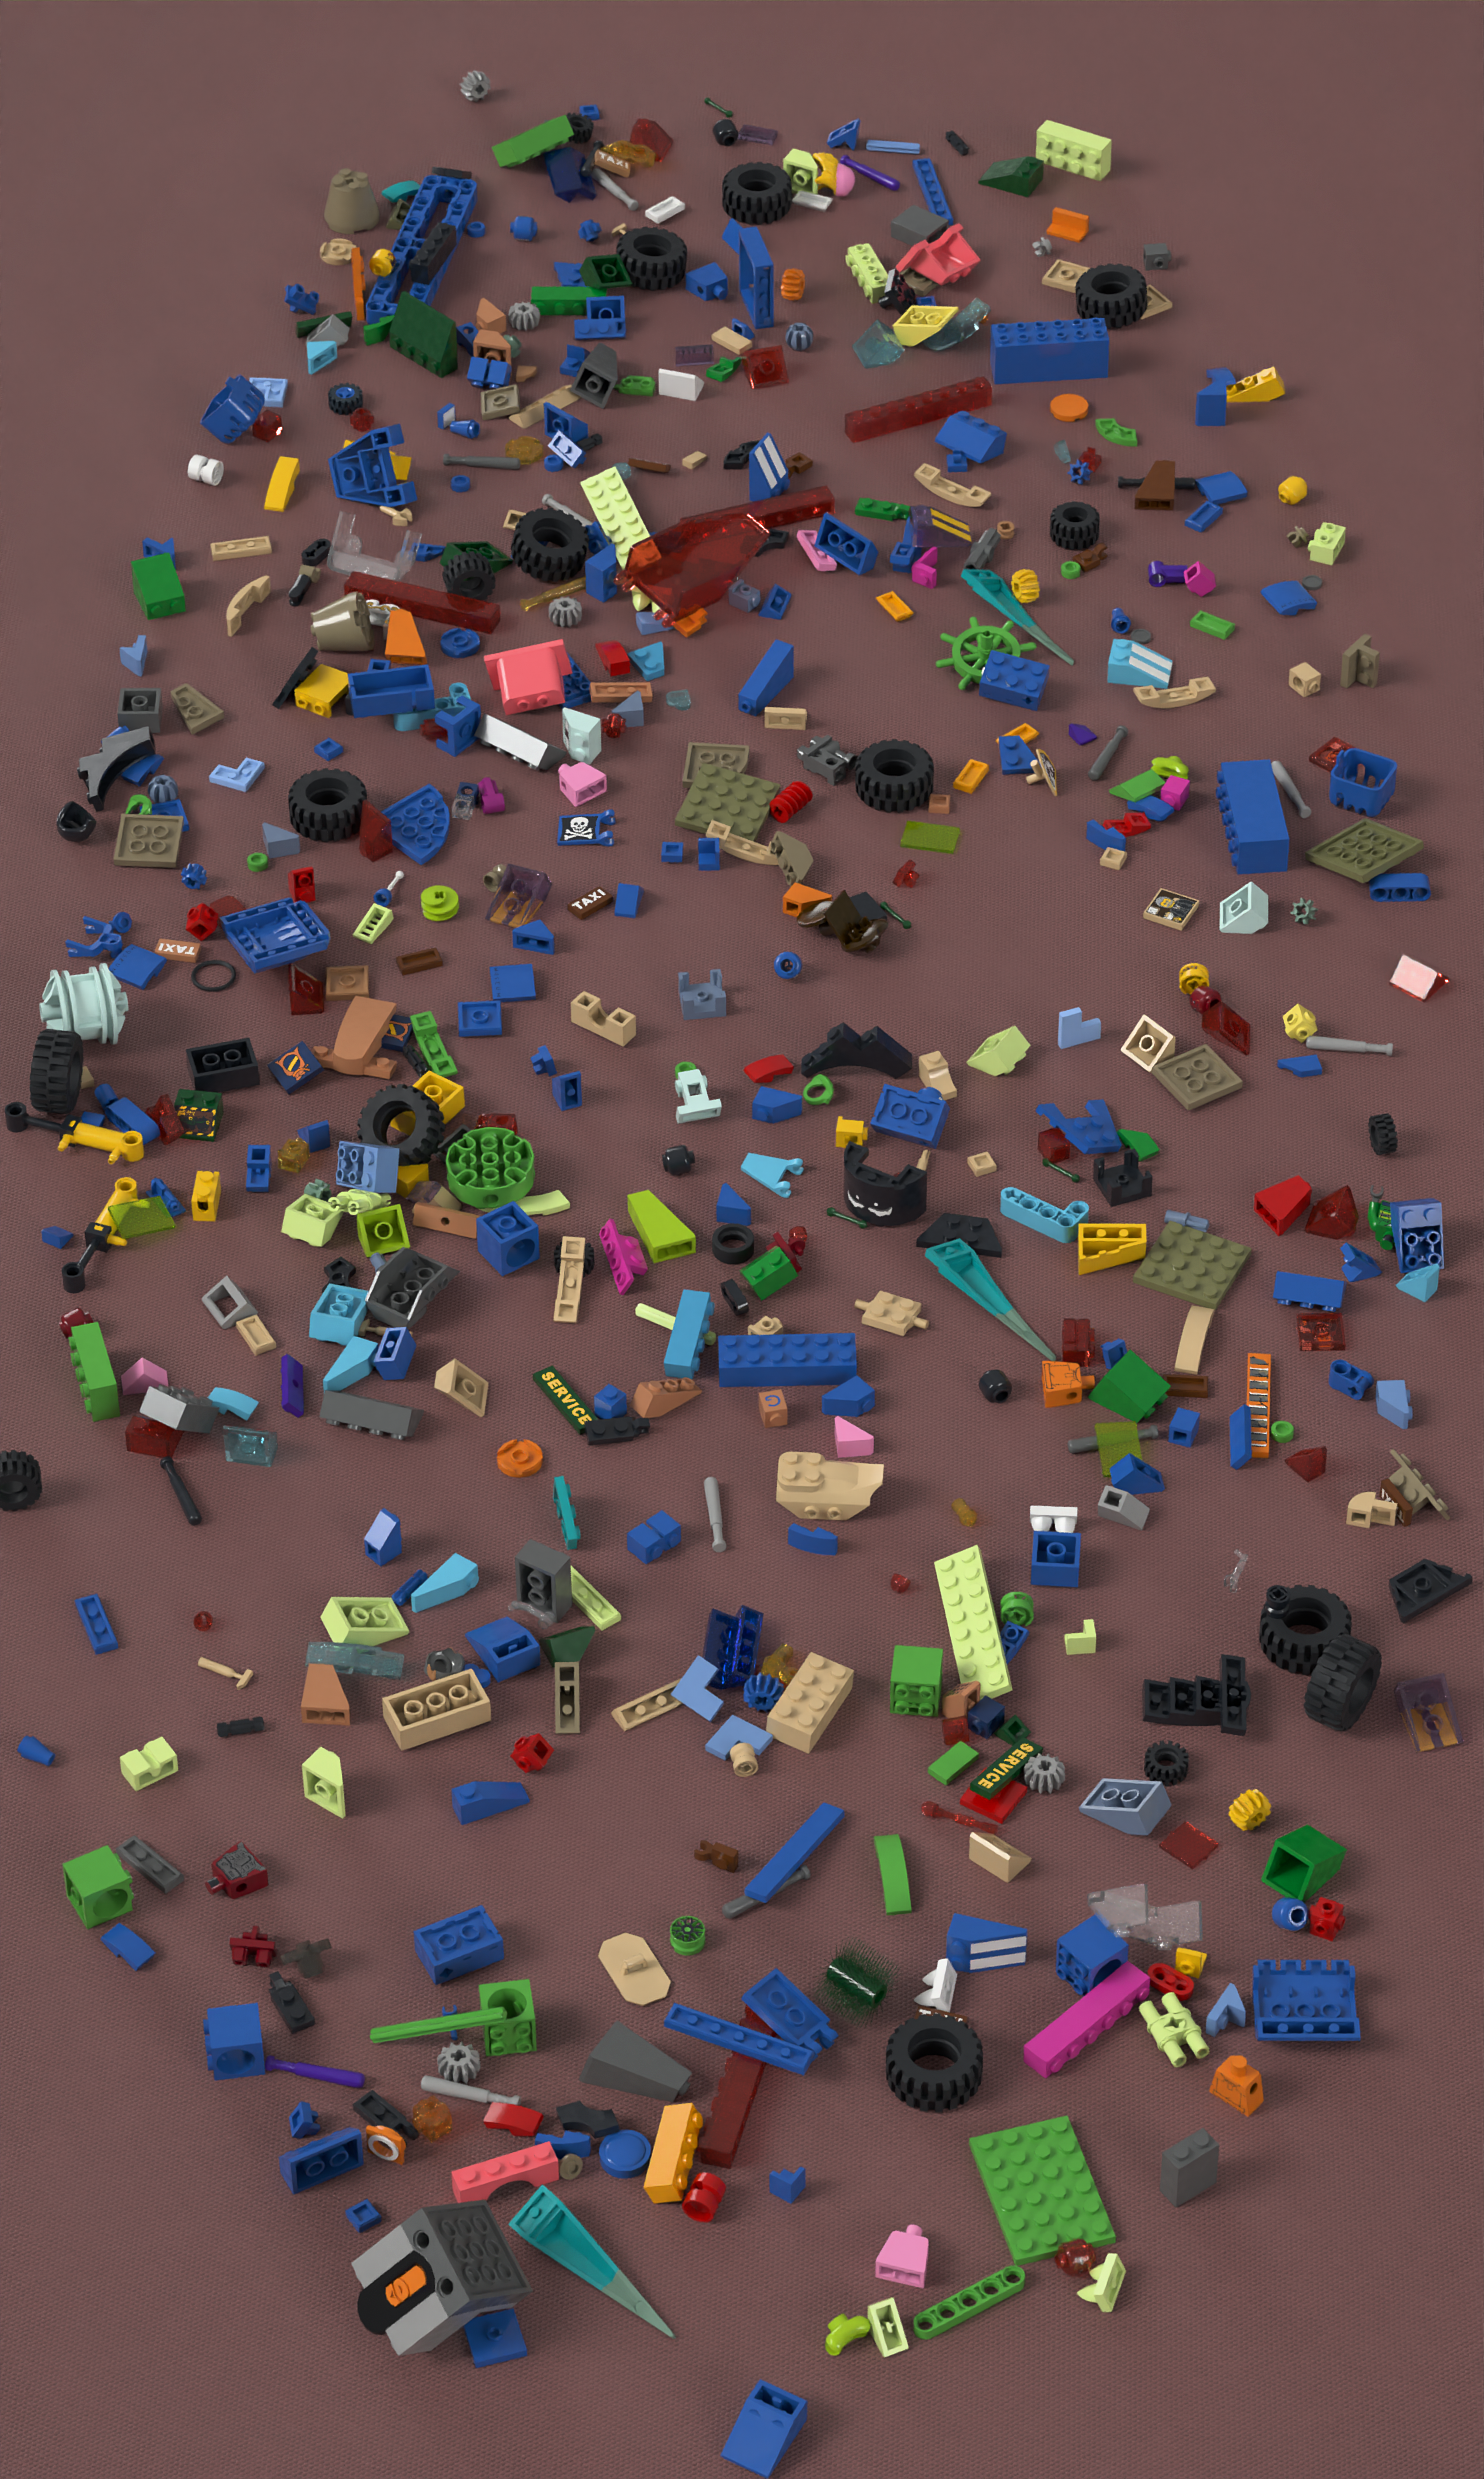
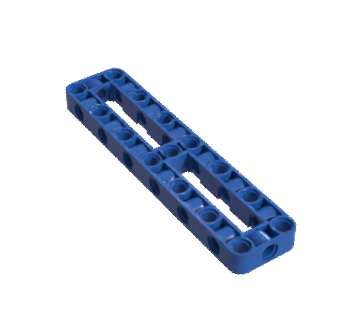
M429 175L423 179L390 251L396 258V266L388 276L382 277L379 275L366 303L367 324L379 323V318L395 315L398 304H395L394 301L408 273L409 262L415 257L417 250L422 247L425 240L423 237L439 202H446L450 204L447 209V215L441 223L456 226L457 245L430 284L425 285L414 282L409 293L431 306L477 203V183L474 180Z

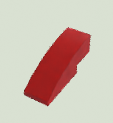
M612 640L595 643L606 671L608 670L610 676L630 673V660L618 641Z

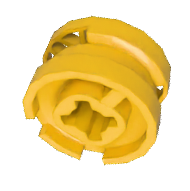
M1190 963L1181 968L1179 972L1181 992L1185 995L1187 993L1192 994L1198 986H1209V972L1204 965Z

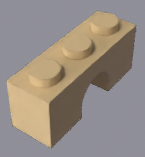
M585 991L571 1002V1022L623 1047L636 1035V1015L619 1007L608 1015L602 1009L601 999Z

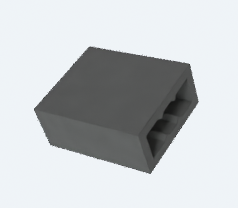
M912 205L891 221V237L911 246L925 239L930 244L938 240L949 228V220L916 205Z
M1204 2128L1162 2152L1160 2192L1175 2207L1180 2206L1206 2190L1217 2181L1219 2144Z

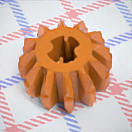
M795 268L785 270L781 281V294L783 298L793 301L801 299L805 288V275L803 271Z

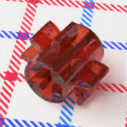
M358 408L353 411V416H350V424L357 431L365 432L371 428V424H374V415H371V411H368L366 408Z
M616 713L608 714L607 719H602V733H606L609 738H620L621 733H626V719H622L621 715Z

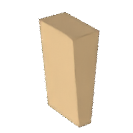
M696 451L683 458L682 465L692 470L707 459V455Z
M84 1066L82 1068L81 1089L94 1086V1079L87 1066Z

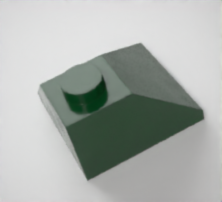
M580 1626L538 1640L552 1667H555V1662L580 1661L596 1630L594 1626Z

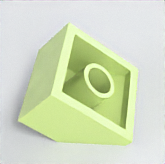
M793 148L783 159V169L792 180V193L797 194L801 190L818 195V184L815 183V179L818 178L817 164L810 153Z
M1013 1026L988 1037L966 1063L993 1076L1002 1073L1006 1075L1015 1068L1014 1064L1026 1056L1025 1051L1031 1045L1018 1028Z
M304 1194L286 1208L281 1232L288 1234L293 1239L304 1240L312 1246L322 1247L331 1239L344 1211H331L328 1208V1204L331 1203Z
M320 1747L302 1764L304 1794L306 1798L343 1819L346 1813L340 1757L334 1752Z

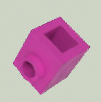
M1197 561L1184 571L1185 584L1192 593H1197L1202 597L1216 587L1214 573L1200 561Z
M1170 775L1161 789V800L1168 803L1175 810L1180 811L1189 797L1190 780Z

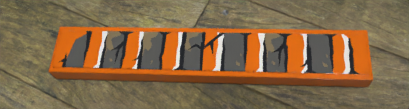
M1248 1353L1246 1405L1251 1409L1252 1457L1268 1458L1271 1354Z

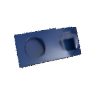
M469 322L456 327L457 344L459 346L463 345L469 355L473 357V341L479 331ZM465 329H468V334L464 333L463 331Z

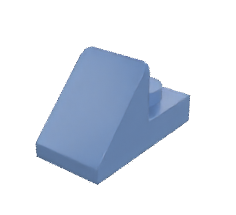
M138 635L137 643H133V647H120L121 663L137 676L143 675L148 652L146 635Z
M1230 1983L1207 2016L1206 2034L1215 2037L1220 2029L1223 2030L1226 2027L1228 2021L1241 2027L1245 2026L1246 2011L1234 1984Z

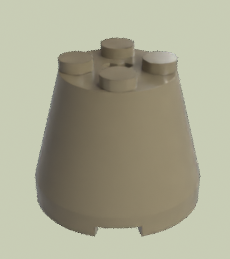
M344 168L332 178L324 211L325 221L329 224L331 230L342 234H354V231L366 229L369 231L378 224L380 219L379 208L366 173Z
M358 591L351 592L311 613L314 623L310 626L313 637L317 636L319 651L365 652L374 649L375 636L374 630L371 629L370 611L362 593H358Z

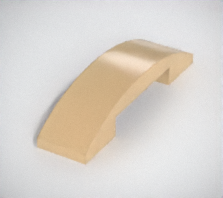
M926 463L914 473L917 480L927 489L959 505L982 506L991 496V492L975 485L971 489H967L941 477V470Z
M266 575L252 581L234 596L227 610L228 636L232 637L242 626L241 615L254 601L262 603L270 594V576Z
M1209 677L1190 679L1189 686L1156 691L1153 685L1134 688L1133 692L1140 703L1146 706L1174 708L1198 702L1213 694L1216 688Z
M711 820L705 836L707 838H719V848L750 862L779 865L775 853L771 850V841L768 847L734 835L730 833V826Z
M563 1236L554 1322L575 1324L577 1322L583 1281L585 1238Z
M1191 1306L1181 1336L1174 1371L1197 1375L1204 1342L1213 1319L1214 1309Z

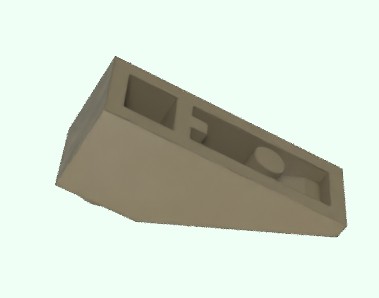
M555 1662V1734H580L579 1662Z

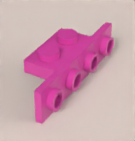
M609 1218L605 1226L601 1228L599 1235L619 1294L624 1295L634 1281L632 1273L644 1275L648 1267L638 1239L618 1234L614 1219Z

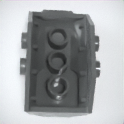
M402 1247L384 1265L379 1267L365 1298L366 1305L377 1320L395 1328H410L427 1312V1305L442 1289L447 1287L448 1283L460 1271L421 1253Z

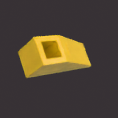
M1274 366L1226 387L1227 402H1267L1285 394L1284 382Z

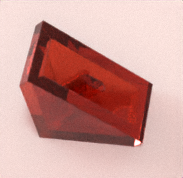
M1326 1446L1302 1449L1286 1458L1285 1462L1308 1483L1325 1473L1327 1448Z

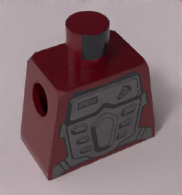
M239 1841L212 1862L213 1878L205 1882V1886L211 1895L223 1889L231 1899H236L267 1887L268 1874L264 1865L242 1841Z

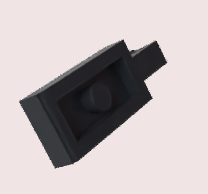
M629 1416L585 1421L584 1428L588 1445L590 1446L633 1441L640 1434L649 1433L650 1423L649 1418L636 1419Z
M278 1971L269 1974V1983L272 1987L269 1989L271 2001L290 2032L294 2034L315 2025V2018L295 1986L290 1981L284 1982L283 1977Z

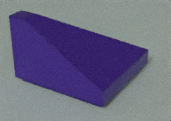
M1069 724V736L1080 746L1097 739V736L1085 725Z

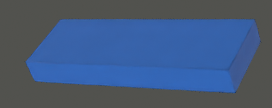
M1245 1404L1230 1416L1231 1467L1236 1470L1252 1458L1251 1409Z
M98 1594L76 1599V1609L95 1655L118 1649V1642Z

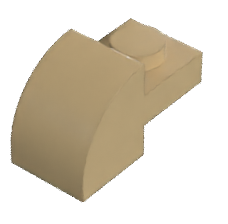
M1376 1492L1360 1493L1349 1502L1346 1524L1370 1528L1371 1522L1394 1526L1398 1503L1377 1500Z

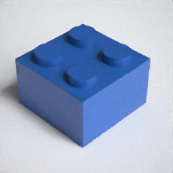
M1034 1531L1031 1585L1078 1587L1081 1533Z

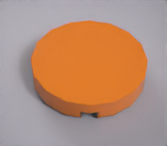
M1062 394L1051 401L1050 412L1053 413L1056 419L1064 422H1073L1078 418L1081 420L1088 413V402L1076 394Z
M517 1439L504 1443L498 1449V1468L510 1477H528L535 1474L542 1466V1450L536 1443L530 1440L523 1439V1442H517Z

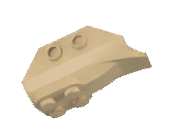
M785 1452L779 1458L776 1501L799 1518L848 1520L870 1506L872 1494L878 1487L883 1485L884 1464L825 1460L823 1455L812 1452Z

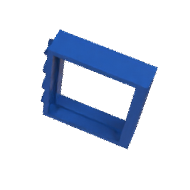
M757 226L739 229V292L755 330L774 327V267Z

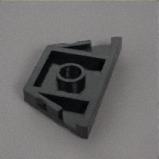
M311 647L272 705L279 709L291 692L295 694V689L301 684L299 681L303 682L310 673L308 669L311 670L316 664L317 660L315 657L319 652L318 650Z
M944 1213L916 1240V1247L930 1248L960 1238L977 1255L1002 1257V1248L988 1218Z
M1423 1559L1389 1579L1388 1586L1400 1621L1404 1624L1470 1585L1473 1576L1468 1573L1465 1576L1458 1575L1452 1572L1453 1568Z

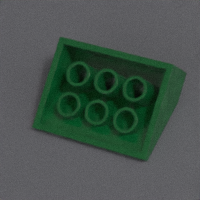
M403 291L389 331L390 347L431 373L443 378L458 369L456 322Z

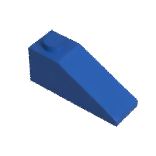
M474 1781L451 1789L453 1810L461 1825L530 1803V1799L521 1782Z

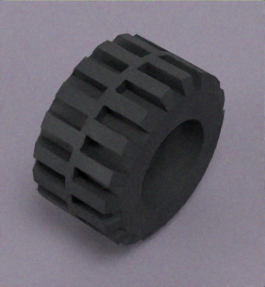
M1072 501L1059 504L1051 513V540L1064 549L1082 550V548H1089L1090 545H1094L1099 539V512H1097L1095 507H1091L1090 504H1084V502Z
M470 551L466 554V552H462V555H455L453 560L450 559L448 565H445L443 568V581L449 597L455 603L460 602V605L468 604V606L473 605V603L479 604L481 600L485 601L488 599L487 596L492 595V589H495L496 579L490 562L485 556L482 557L480 553L475 554ZM468 577H474V578H472V579H470V580L463 581V580H465V579L468 578Z
M2 1451L0 1454V1508H3V1511H18L20 1508L26 1509L28 1505L32 1506L35 1504V1500H38L40 1493H42L39 1462L37 1459L34 1460V1456L31 1454L26 1455L24 1451Z

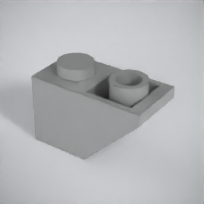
M1105 1485L1098 1503V1516L1141 1531L1150 1512V1508L1130 1493Z

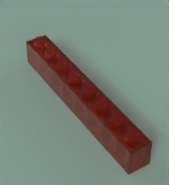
M984 376L976 377L968 381L925 391L862 410H856L845 414V433L853 443L947 418L959 411L968 412L992 405V385Z
M824 485L680 518V535L685 537V543L689 548L823 517L826 512L833 515L835 514V498L828 486Z
M356 571L352 572L344 584V595L358 591V593L363 594L366 601L377 600L379 601V606L393 604L400 609L411 612L412 616L491 635L501 621L500 605Z
M746 2004L745 2019L741 2018L739 2025L776 2038L777 2033ZM732 2050V2058L728 2057L725 2064L726 2075L719 2080L718 2097L714 2096L712 2101V2116H707L705 2121V2136H700L697 2146V2152H701V2163L731 2169L767 2064L764 2061Z

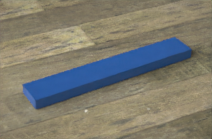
M931 159L912 160V166L929 211L948 219L949 225H953V217Z
M823 1802L744 1889L745 1895L767 1903L845 1817L844 1810Z
M677 2003L673 2004L664 2020V2027L801 2075H805L814 2058V2051Z

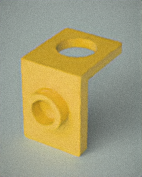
M1178 1947L1175 1970L1186 1976L1199 1979L1207 1954Z

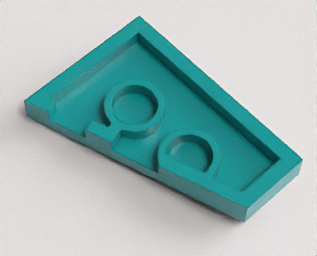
M564 1476L554 1477L552 1498L557 1505L558 1519L563 1518L561 1520V1528L567 1550L576 1549L577 1540L581 1539L579 1526L574 1525L573 1519L576 1518L574 1504L570 1505L569 1498H571L570 1485L565 1484Z

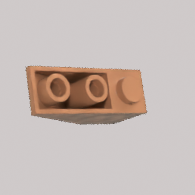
M686 1377L682 1379L641 1382L637 1387L630 1406L643 1418L660 1417L701 1394L702 1390L695 1385L692 1379Z

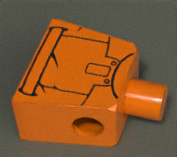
M1042 1361L1041 1377L1045 1408L1079 1403L1082 1401V1390L1095 1388L1094 1375L1081 1376L1079 1364Z
M1231 2055L1218 2067L1209 2092L1249 2117L1264 2102L1261 2074L1248 2065L1246 2058L1241 2055Z

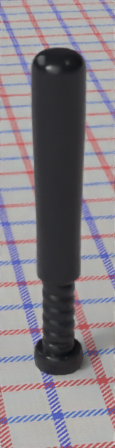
M600 140L594 142L593 150H591L582 166L581 175L587 178L592 174L595 167V153L597 149L602 151L604 148V143Z
M1119 476L1118 488H1123V486H1141L1145 478L1126 479L1123 476ZM1175 478V489L1192 490L1196 486L1194 478Z
M170 1456L163 1457L160 1460V1466L166 1470L170 1478V1484L189 1524L193 1526L200 1524L202 1516L183 1480L178 1476L173 1466V1458Z

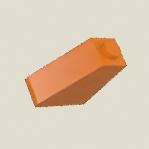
M404 609L391 610L385 650L386 660H391V663L427 665L426 654L411 612Z

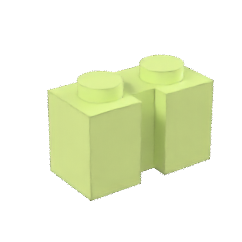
M163 1737L145 1744L144 1750L140 1752L135 1749L120 1757L121 1772L135 1791L178 1771L177 1755Z

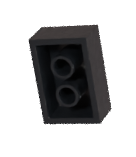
M250 1038L185 1049L187 1069L195 1091L219 1093L260 1085L258 1063Z

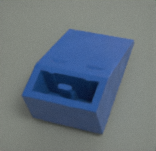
M1434 1198L1390 1202L1391 1226L1400 1273L1412 1272L1434 1264H1438L1439 1269H1444L1442 1203Z
M508 1616L465 1633V1637L497 1682L540 1665V1645L529 1630Z
M760 2379L748 2396L721 2453V2457L768 2479L807 2421V2401Z

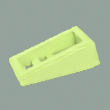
M374 903L353 933V937L372 944L394 919L392 910ZM363 932L368 933V934H370V936H366V935H364V934H362V933H363Z

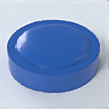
M620 2130L617 2133L607 2135L599 2148L600 2164L609 2175L616 2178L628 2179L639 2176L649 2167L651 2160L650 2143L645 2136L633 2130Z

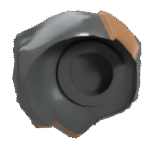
M452 1647L442 1651H433L426 1658L424 1672L432 1681L463 1672L465 1670V1660L463 1654L456 1652Z

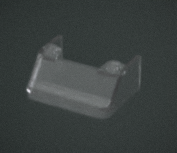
M340 511L327 558L329 569L388 587L398 585L414 565L422 534L406 530L402 549L397 553L393 563L362 554V540L358 536L351 534L356 515Z
M1145 1883L1087 1894V1905L1107 1930L1114 1933V1937H1128L1157 1946L1158 1950H1170L1173 1945L1203 1941L1202 1901L1154 1907L1148 1905V1887Z

